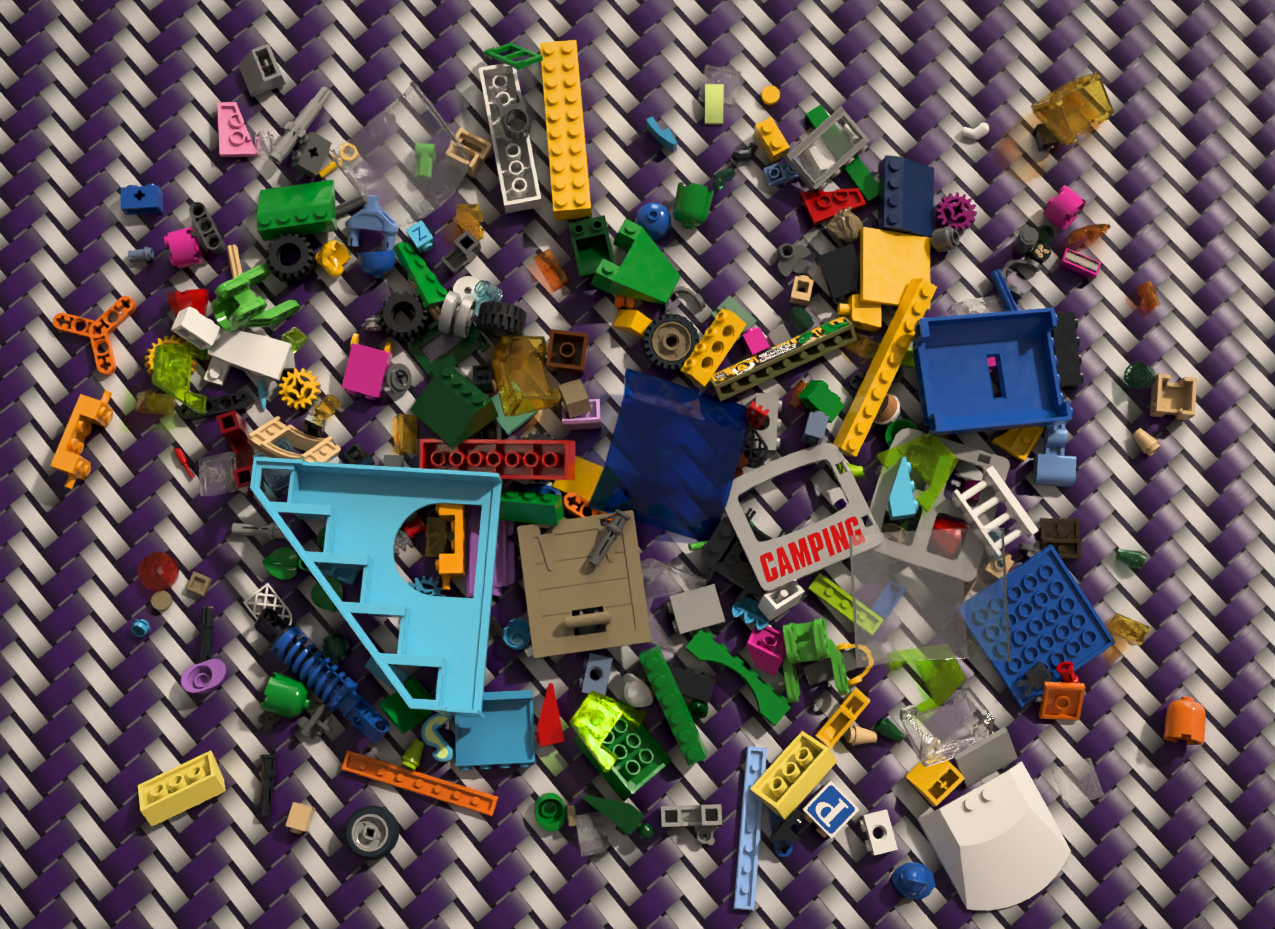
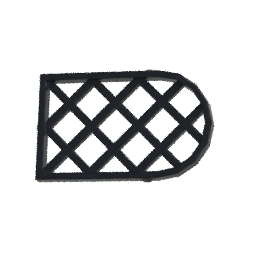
M746 418L730 435L727 441L736 454L742 451V454L745 455V451H750L749 457H746L749 460V464L746 466L755 469L762 466L767 460L768 447L749 419ZM740 432H744V439H739ZM747 432H752L751 439H747ZM739 441H743V448H738ZM746 441H751L750 448H746ZM754 441H759L758 448H753ZM761 450H764L763 457H760ZM753 451H758L757 457H752ZM752 460H757L755 466H751Z

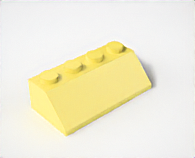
M801 731L750 790L774 813L786 820L835 765L837 760L828 747Z
M210 750L138 785L140 811L151 826L162 823L226 791L224 778L212 751Z

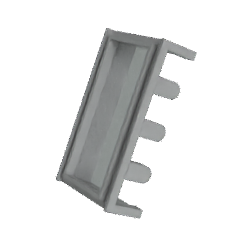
M841 106L783 158L811 191L815 189L819 191L827 184L826 180L830 176L834 178L841 172L839 168L843 164L847 166L854 160L853 155L857 152L859 154L868 147L866 144L870 139L866 137Z

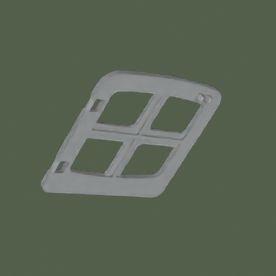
M912 428L902 429L895 435L888 451L870 505L871 514L881 532L887 500L900 462L908 447L916 446L938 453L939 458L929 489L927 491L915 489V492H912L913 499L917 500L918 506L922 509L912 545L907 546L883 537L881 544L870 550L965 582H972L977 577L986 547L985 542L979 540L975 535V528L972 524L956 560H950L929 553L926 550L936 516L939 513L965 520L963 517L964 513L960 507L957 508L952 500L944 497V489L954 459L981 467L983 473L993 466L1004 482L1010 463L1002 456L990 454L945 438L931 436ZM921 437L932 440L931 446L920 443ZM979 455L990 458L989 463L986 464L978 461ZM987 486L980 491L977 506H970L972 510L995 496L996 492L992 486ZM999 503L977 517L983 526L994 520ZM868 517L866 522V528L871 526Z

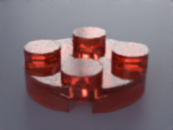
M154 552L141 561L138 575L145 587L153 591L168 590L178 579L179 565L169 554ZM162 566L163 574L156 577L157 574L154 570Z

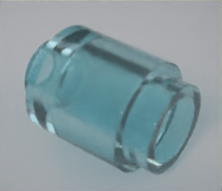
M481 280L476 284L474 292L483 301L502 300V290L489 281Z

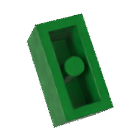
M810 380L798 398L811 412L820 411L825 413V416L829 417L828 423H832L845 405L840 401L841 398L837 394L830 391L826 382Z

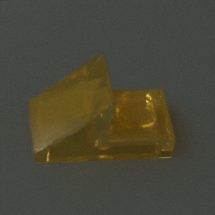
M152 390L137 393L135 412L174 415L176 396L172 394H157Z
M1115 613L1107 626L1110 633L1124 638L1131 646L1142 645L1151 629L1147 625Z

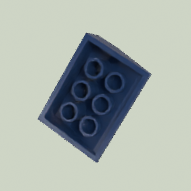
M885 156L879 164L878 229L931 238L933 233L934 168L902 157Z

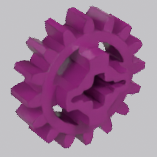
M956 192L954 197L951 193L948 194L947 198L942 197L941 202L937 205L939 209L935 212V214L939 215L936 220L942 221L940 227L950 226L956 231L959 229L961 233L964 232L965 228L969 229L971 223L973 224L976 220L974 217L977 215V212L973 211L976 205L970 204L972 199L966 200V194L959 197V192ZM959 208L958 215L954 218V212Z

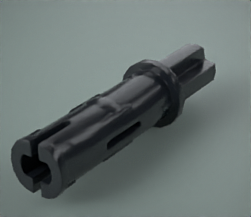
M212 606L202 608L200 663L206 661V658L207 660L213 659V628H216V626L214 625V607Z

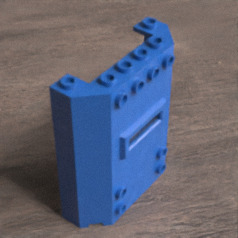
M1054 307L920 318L914 324L917 341H913L912 349L922 417L925 426H930L929 433L931 436L1060 425L1072 420L1073 408L1070 406L1069 401L1063 402V394L1060 392V375L1057 374V357L1054 355V339L1051 337L1050 332L1058 323V316L1054 311ZM992 357L996 359L1001 397L994 398L988 364V358Z

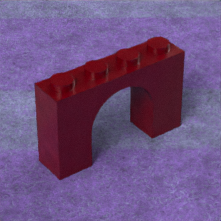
M235 410L218 415L216 418L220 432L229 442L238 469L232 472L237 489L247 497L254 496L255 494L251 490L250 484L253 459L256 455L253 446L248 444L247 436L249 432L246 422ZM261 476L260 489L263 492H266L263 478Z

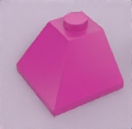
M755 624L746 647L756 668L775 677L786 654L784 634L769 626L766 629L757 630Z

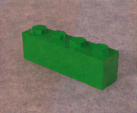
M516 490L501 491L499 520L558 526L564 516L562 495L518 492Z

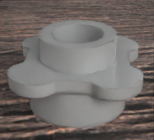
M711 825L708 827L696 826L697 838L695 843L699 846L702 844L713 845L715 842L713 838L714 827Z

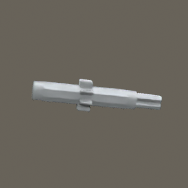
M324 86L319 90L295 121H288L284 129L286 131L284 136L269 155L272 161L281 164L295 144L300 142L302 136L306 134L307 128L319 114L322 105L331 94L327 87Z

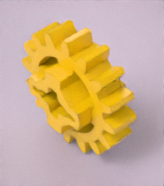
M295 368L293 374L288 371V377H282L284 384H279V387L283 389L279 391V394L284 396L282 398L283 402H288L287 405L290 408L294 405L296 410L300 406L305 410L307 404L312 407V401L319 400L316 394H321V391L317 389L321 387V384L316 382L318 380L317 376H312L313 373L310 370L306 373L304 368L300 372ZM302 378H306V379L310 380L311 382H309V381L304 382V381L302 380ZM299 383H300L301 386L303 387V388H301V392H300V393L297 391V390H299V386H300ZM290 396H296L298 400H294L290 398Z

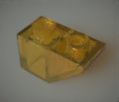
M456 204V223L458 229L463 233L468 230L480 242V239H484V229L480 228V222H484V211L480 210L479 204Z

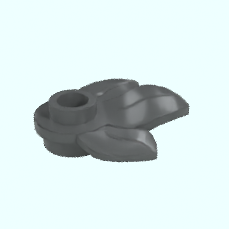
M782 244L777 251L780 259L778 262L780 273L784 277H788L792 271L797 274L807 273L805 258L811 254L810 250L803 245ZM789 251L790 255L785 256L783 252Z

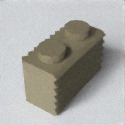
M581 379L559 385L560 392H557V396L564 413L568 412L570 418L577 415L580 416V414L583 415L584 413L587 414L588 412L591 413L589 398Z

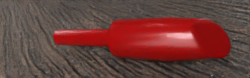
M173 448L180 464L184 465L190 478L193 479L194 475L187 465L188 461L180 448Z

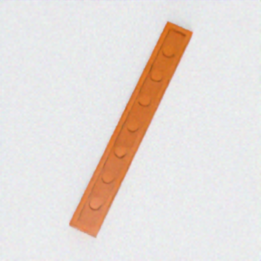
M347 750L341 768L344 771L489 816H493L499 798Z

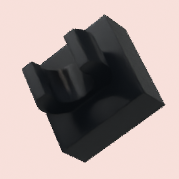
M315 413L313 416L308 414L305 418L303 432L322 438L325 431L326 418L324 417L323 420L317 418L318 414Z

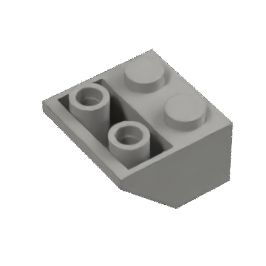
M269 43L252 49L238 64L251 97L286 84Z

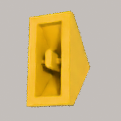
M619 309L613 327L643 338L644 332L652 320L637 310Z

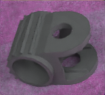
M520 90L515 93L517 103L503 107L501 98H494L505 135L513 141L518 140V142L528 137L531 128V120L529 114L526 113V106ZM519 119L524 121L526 126L522 130L514 131L508 127V124L512 120Z

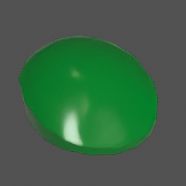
M542 794L535 802V818L543 830L554 832L563 826L566 820V810L563 800L557 794Z

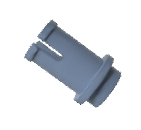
M146 246L144 249L128 251V257H132L129 259L130 262L151 261V259H154V252L152 248Z

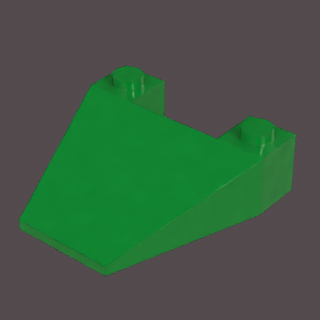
M625 219L617 233L614 245L624 249L628 254L621 266L603 258L594 274L591 285L607 293L666 305L680 279V275L644 228Z

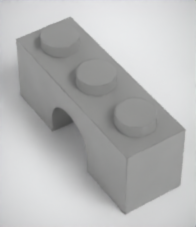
M756 393L755 406H763L761 409L763 411L766 409L770 410L765 418L768 422V427L765 430H757V432L765 441L768 447V454H775L776 449L780 447V438L777 437V430L781 429V419H778V412L782 410V401L779 400V394ZM754 441L753 448H758L759 441Z
M721 804L661 806V827L722 825Z

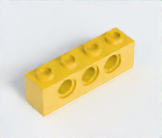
M722 308L710 327L705 331L700 342L695 346L692 354L684 362L680 371L694 383L705 387L747 324L734 312Z

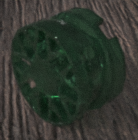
M1133 362L1126 368L1124 380L1126 384L1140 391L1147 390L1154 384L1155 372L1152 367L1143 362Z

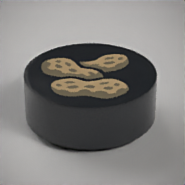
M1037 243L1033 247L1031 255L1035 261L1045 262L1051 256V248L1046 243Z

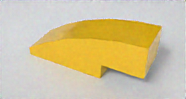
M855 687L815 736L829 748H832L870 703V699Z

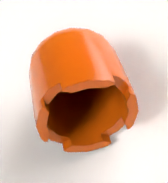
M1181 697V700L1171 702L1166 711L1163 739L1177 743V739L1186 740L1188 745H1202L1205 740L1206 713L1203 706L1194 702L1192 697Z

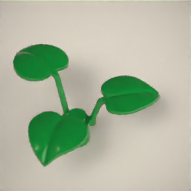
M326 526L317 535V544L321 547H324ZM288 547L275 550L262 561L269 573L282 580L294 578L297 574V567L311 572L301 558L297 562V553ZM327 578L326 580L342 601L343 587L336 578ZM319 583L315 584L311 590V599L314 604L322 609L332 612L337 611V607Z

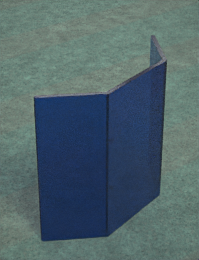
M626 368L624 394L604 468L588 507L606 513H615L616 509L620 511L632 510L636 522L698 541H709L724 512L731 491L745 437V406L726 399L720 402L716 396Z

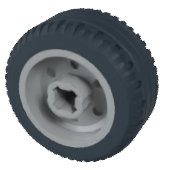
M365 806L356 810L349 817L344 830L345 841L350 851L356 856L367 860L379 859L389 854L396 846L399 838V825L389 810L380 806ZM370 829L375 830L373 836L369 835Z

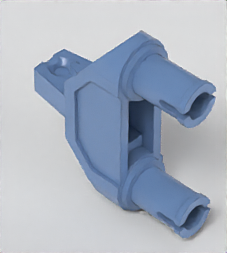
M369 195L364 209L357 212L345 223L348 229L347 245L359 246V230L369 229L382 231L384 233L383 250H393L398 225L385 210H382V206H379V196Z

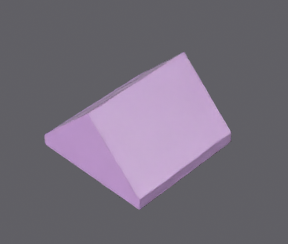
M589 399L591 413L580 414V416H573V418H570L568 412L564 413L562 409L563 430L601 428L600 399Z

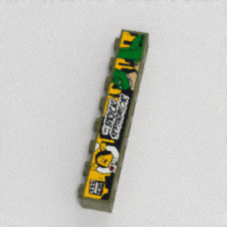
M842 315L714 373L709 380L712 391L721 402L857 340L854 326L845 315Z

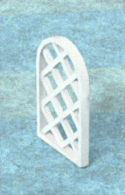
M269 583L265 584L243 602L256 620L258 618L256 615H260L259 612H256V606L261 605L263 609H266V606H271L274 611L276 607H282V615H277L283 620L284 617L290 618L289 625L293 622L288 606L285 605ZM266 588L265 594L260 593L263 589ZM269 588L275 595L268 594ZM258 596H265L264 603H257ZM253 597H255V601H254V602H248V601L251 600ZM267 597H274V604H267ZM277 598L282 603V605H276ZM247 604L254 605L253 611ZM285 608L288 611L289 615H284Z

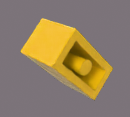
M772 117L755 125L754 135L772 164L789 153L790 146Z

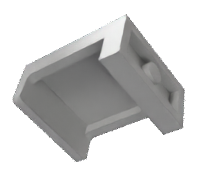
M715 584L669 596V602H666L669 614L673 613L675 620L672 621L674 632H678L679 636L725 623Z

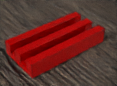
M752 401L742 421L746 418L748 419L753 410L755 414L750 422L755 429L759 430L770 410L766 409L763 411L761 410L763 406L759 405L756 407V402ZM758 415H761L762 417L758 424L754 423Z

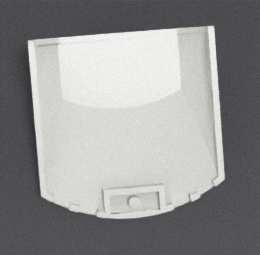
M1022 761L941 808L917 818L963 904L969 910H998L1019 904L1044 889L1057 876L1071 852Z

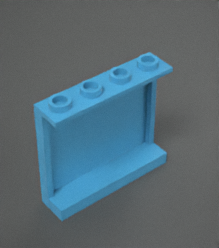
M532 690L484 692L482 713L485 714V719L455 717V766L460 767V770H472V766H480V769H492V765H499L500 768H511V764H519V767H531V763H536L534 699Z

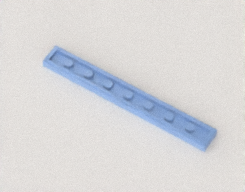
M747 746L734 909L754 911L763 802L750 788L765 773L767 748Z

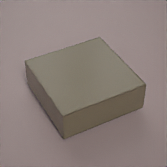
M193 571L186 590L205 597L213 579Z
M575 805L567 807L569 826H577Z

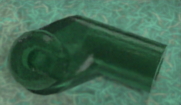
M734 168L718 171L712 181L713 187L715 189L723 188L726 179L735 176Z

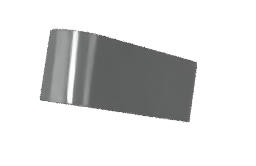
M201 202L191 204L189 213L205 246L213 255L223 254L226 246L209 211ZM203 210V213L201 215L196 216V213L198 211ZM207 226H211L209 231L204 232ZM214 242H219L218 246L211 247Z

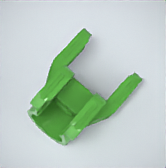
M267 263L252 268L219 285L214 292L217 298L211 302V309L215 320L224 331L231 333L245 325L247 328L270 327L299 311L300 305L296 300H288L266 311L267 304L261 296L256 297L249 287L264 281L271 273Z
M814 619L812 622L783 625L786 647L783 671L789 702H799L800 688L796 664L831 658L835 686L840 696L848 695L849 687L844 657L831 638H828L825 619Z

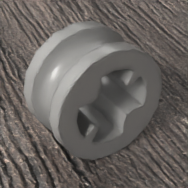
M380 318L365 319L367 324L365 330H382Z

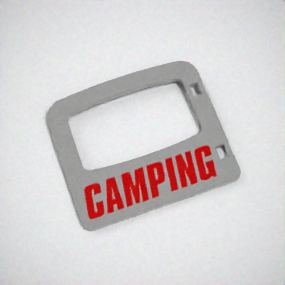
M830 443L809 447L771 461L726 483L721 489L720 500L760 587L767 592L880 545L883 540L882 533L851 470H849L842 452L837 446ZM827 461L848 501V506L800 530L763 542L757 541L738 502V497L748 490L782 474L813 463ZM841 463L845 473L839 474L836 465ZM866 516L871 523V526L867 528L861 519Z

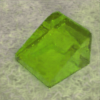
M295 326L282 334L280 341L290 343L292 345L291 350L296 353L309 338Z

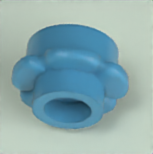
M136 619L133 621L131 631L134 635L144 637L150 632L151 628L146 620Z

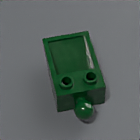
M605 215L594 218L583 217L579 218L580 221L568 223L580 277L595 274L603 258L615 264Z
M589 795L582 797L617 825L615 829L625 836L627 833L631 835L636 829L638 836L643 840H648L653 836V827L647 823H640L645 815L631 804Z

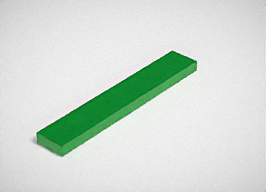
M820 104L807 112L805 117L812 127L816 129L829 115ZM835 124L821 135V138L837 161L852 148ZM855 154L852 156L854 160L847 166L843 164L841 167L856 188H859L866 202L869 203L879 196V184L859 156Z

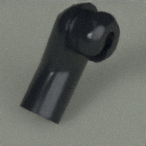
M750 143L746 150H735L732 153V159L736 162H748L755 154L758 146Z

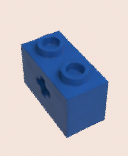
M147 184L140 187L136 185L121 187V210L125 215L163 213V191L155 184Z

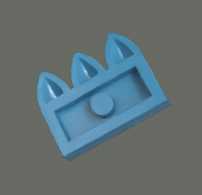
M746 597L742 605L735 601L731 609L734 618L744 617L745 624L753 622L756 624L757 630L766 629L769 623V619L757 607L759 602L749 597Z

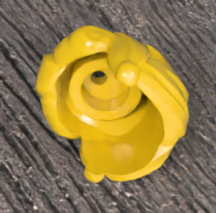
M336 240L325 243L315 256L316 263L322 266L329 276L335 278L341 276L344 271L342 266L351 259L347 248Z

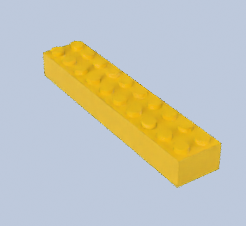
M576 40L540 43V53L543 56L541 65L554 220L591 218Z

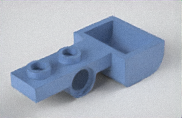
M1065 424L1044 426V454H1036L1034 456V485L1074 486L1076 480V456H1064L1067 443Z

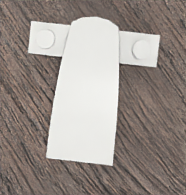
M246 325L231 333L219 329L213 345L207 348L208 354L212 358L204 380L224 386L230 367L233 366L245 372L249 371L259 376H266L279 381L292 345L270 337L244 332Z

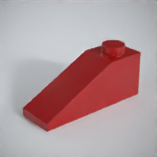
M553 683L548 684L537 725L538 732H534L536 743H540L541 747L565 743Z

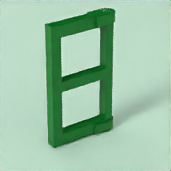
M513 43L496 48L492 47L484 51L486 57L498 60L516 70H521L525 66L543 61V56ZM508 50L515 51L514 53L505 56L498 55L499 53ZM522 56L529 57L528 59L520 60L517 62L512 61L513 59Z

